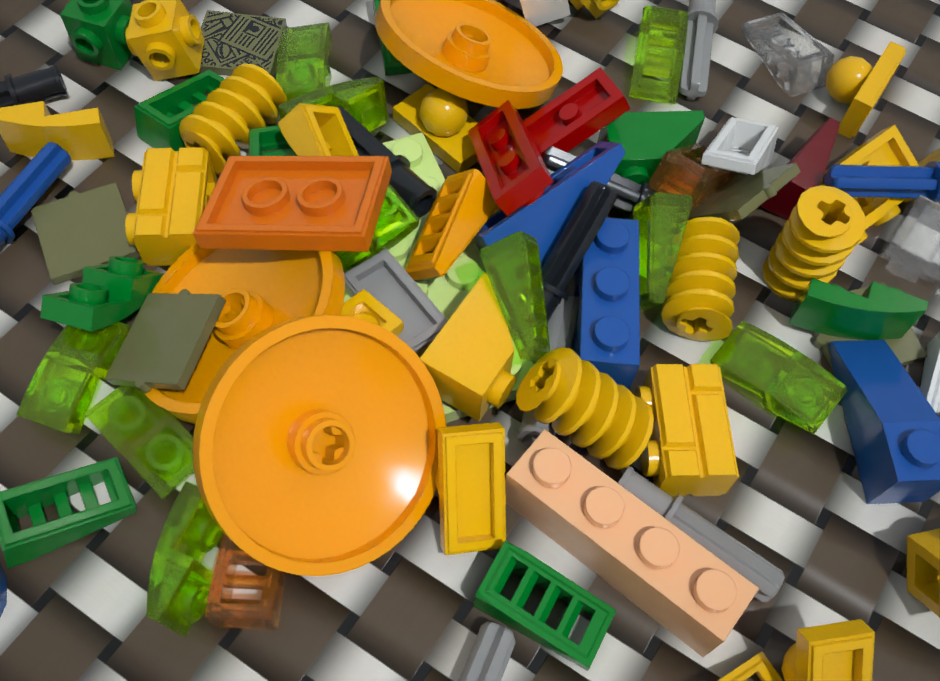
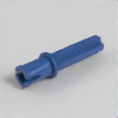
M48 142L0 195V246L4 242L11 243L15 239L13 232L15 226L71 163L70 154L58 144Z
M931 161L925 166L835 164L829 167L828 172L824 175L823 183L825 186L836 187L848 193L851 197L921 198L926 204H935L940 200V162Z

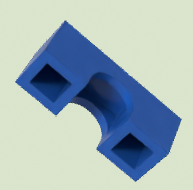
M606 217L574 273V296L579 297V307L572 350L578 354L581 360L591 362L599 372L608 374L617 384L630 389L640 366L639 220Z

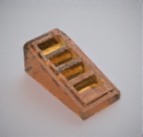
M696 143L666 151L649 184L651 189L689 211L702 204L726 181L733 177L735 172L701 164L703 153L707 147Z
M223 533L210 585L205 619L213 627L278 630L286 572L267 566L265 576L236 574L237 565H266L255 560L244 551H239L240 548ZM233 588L262 590L261 600L232 599Z

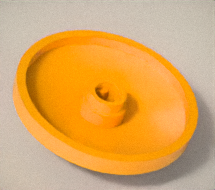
M380 0L375 15V27L386 48L413 73L453 95L497 108L509 100L515 109H526L539 106L548 101L563 74L562 61L549 39L528 20L495 0Z
M198 244L192 245L170 266L151 293L179 294L181 290L187 289L191 294H219L226 302L185 390L152 388L144 394L173 417L196 424L199 408L211 381L226 360L247 340L259 332L289 319L310 315H341L345 296V275L337 252L199 248Z
M310 315L275 324L247 340L226 360L211 381L203 397L197 414L193 436V467L202 501L219 529L245 553L266 566L282 572L304 576L333 575L362 567L381 557L402 541L414 528L429 506L437 489L435 484L438 468L437 428L446 427L444 408L434 379L423 361L403 340L379 325L354 317L338 315Z

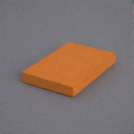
M229 156L193 232L199 248L369 252L392 174L389 156Z

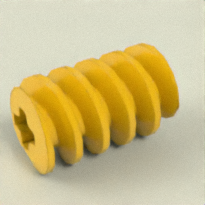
M243 63L233 70L231 76L221 81L219 88L208 94L206 101L197 104L192 114L181 120L179 125L180 136L186 148L204 147L209 151L215 173L220 176L229 156H241L239 148L249 149V130L266 127V124H273L278 120L277 108L284 109L288 106L287 97L279 83L266 70L254 64Z
M820 185L810 187L804 191L763 263V278L768 287L779 297L790 301H798L812 278L829 284L836 276L837 271L843 266L846 258L852 253L854 246L861 240L865 231V214L859 203L848 193L836 187Z
M708 216L693 218L683 222L674 230L670 240L671 251L668 255L669 268L666 272L667 285L663 294L665 302L661 309V317L663 323L670 331L690 340L703 342L719 341L728 337L733 329L730 317L734 313L732 298L736 294L734 280L737 277L738 271L735 263L739 258L737 245L740 242V233L732 223L723 218Z
M560 347L542 356L529 369L516 392V404L521 411L529 412L534 409L533 414L538 422L543 424L552 422L551 426L555 433L562 436L569 435L572 444L581 448L586 447L592 457L603 459L609 468L619 470L629 467L644 451L652 434L654 417L651 406L641 397L634 396L627 387L617 384L608 374L599 372L591 362L581 360L578 354L570 348Z

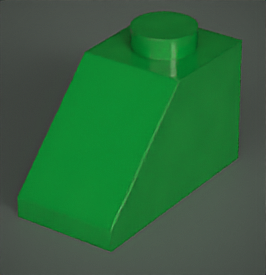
M703 110L625 112L600 130L597 143L600 141L621 143L626 153L614 173L638 184L642 180L647 181L650 184L649 188L654 190L693 151L705 119Z

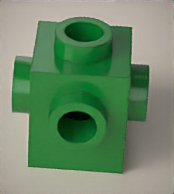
M71 0L66 4L60 16L79 59L121 71L132 56L125 37V31L129 26L132 12L130 0Z

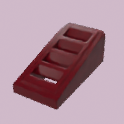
M830 117L826 123H823L786 164L797 163L801 172L778 190L774 197L768 198L762 203L760 207L788 220L800 195L810 187L821 185L840 127L838 126L839 121Z

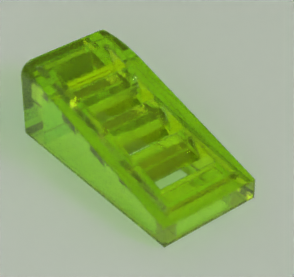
M650 5L643 8L637 30L629 97L669 104L676 103L689 15L686 11ZM642 75L667 78L668 82L642 78Z
M654 192L634 207L633 220H639L640 311L664 304L692 206L693 197L691 195Z
M519 231L480 249V256L520 359L537 362L542 356L550 352L539 245L536 238L523 231Z

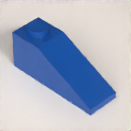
M598 142L552 173L551 177L554 182L545 188L543 194L534 203L518 208L508 217L501 209L490 216L473 239L503 285L515 292L520 289L523 291L529 289L532 281L528 277L530 274L538 276L590 183L596 181L605 185L608 184L626 153L621 143Z
M885 340L831 341L828 344L832 356L830 361L866 503L925 502L940 492L939 416Z

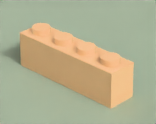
M546 429L543 430L506 474L505 495L508 506L702 657H705L726 640L759 590L756 585Z

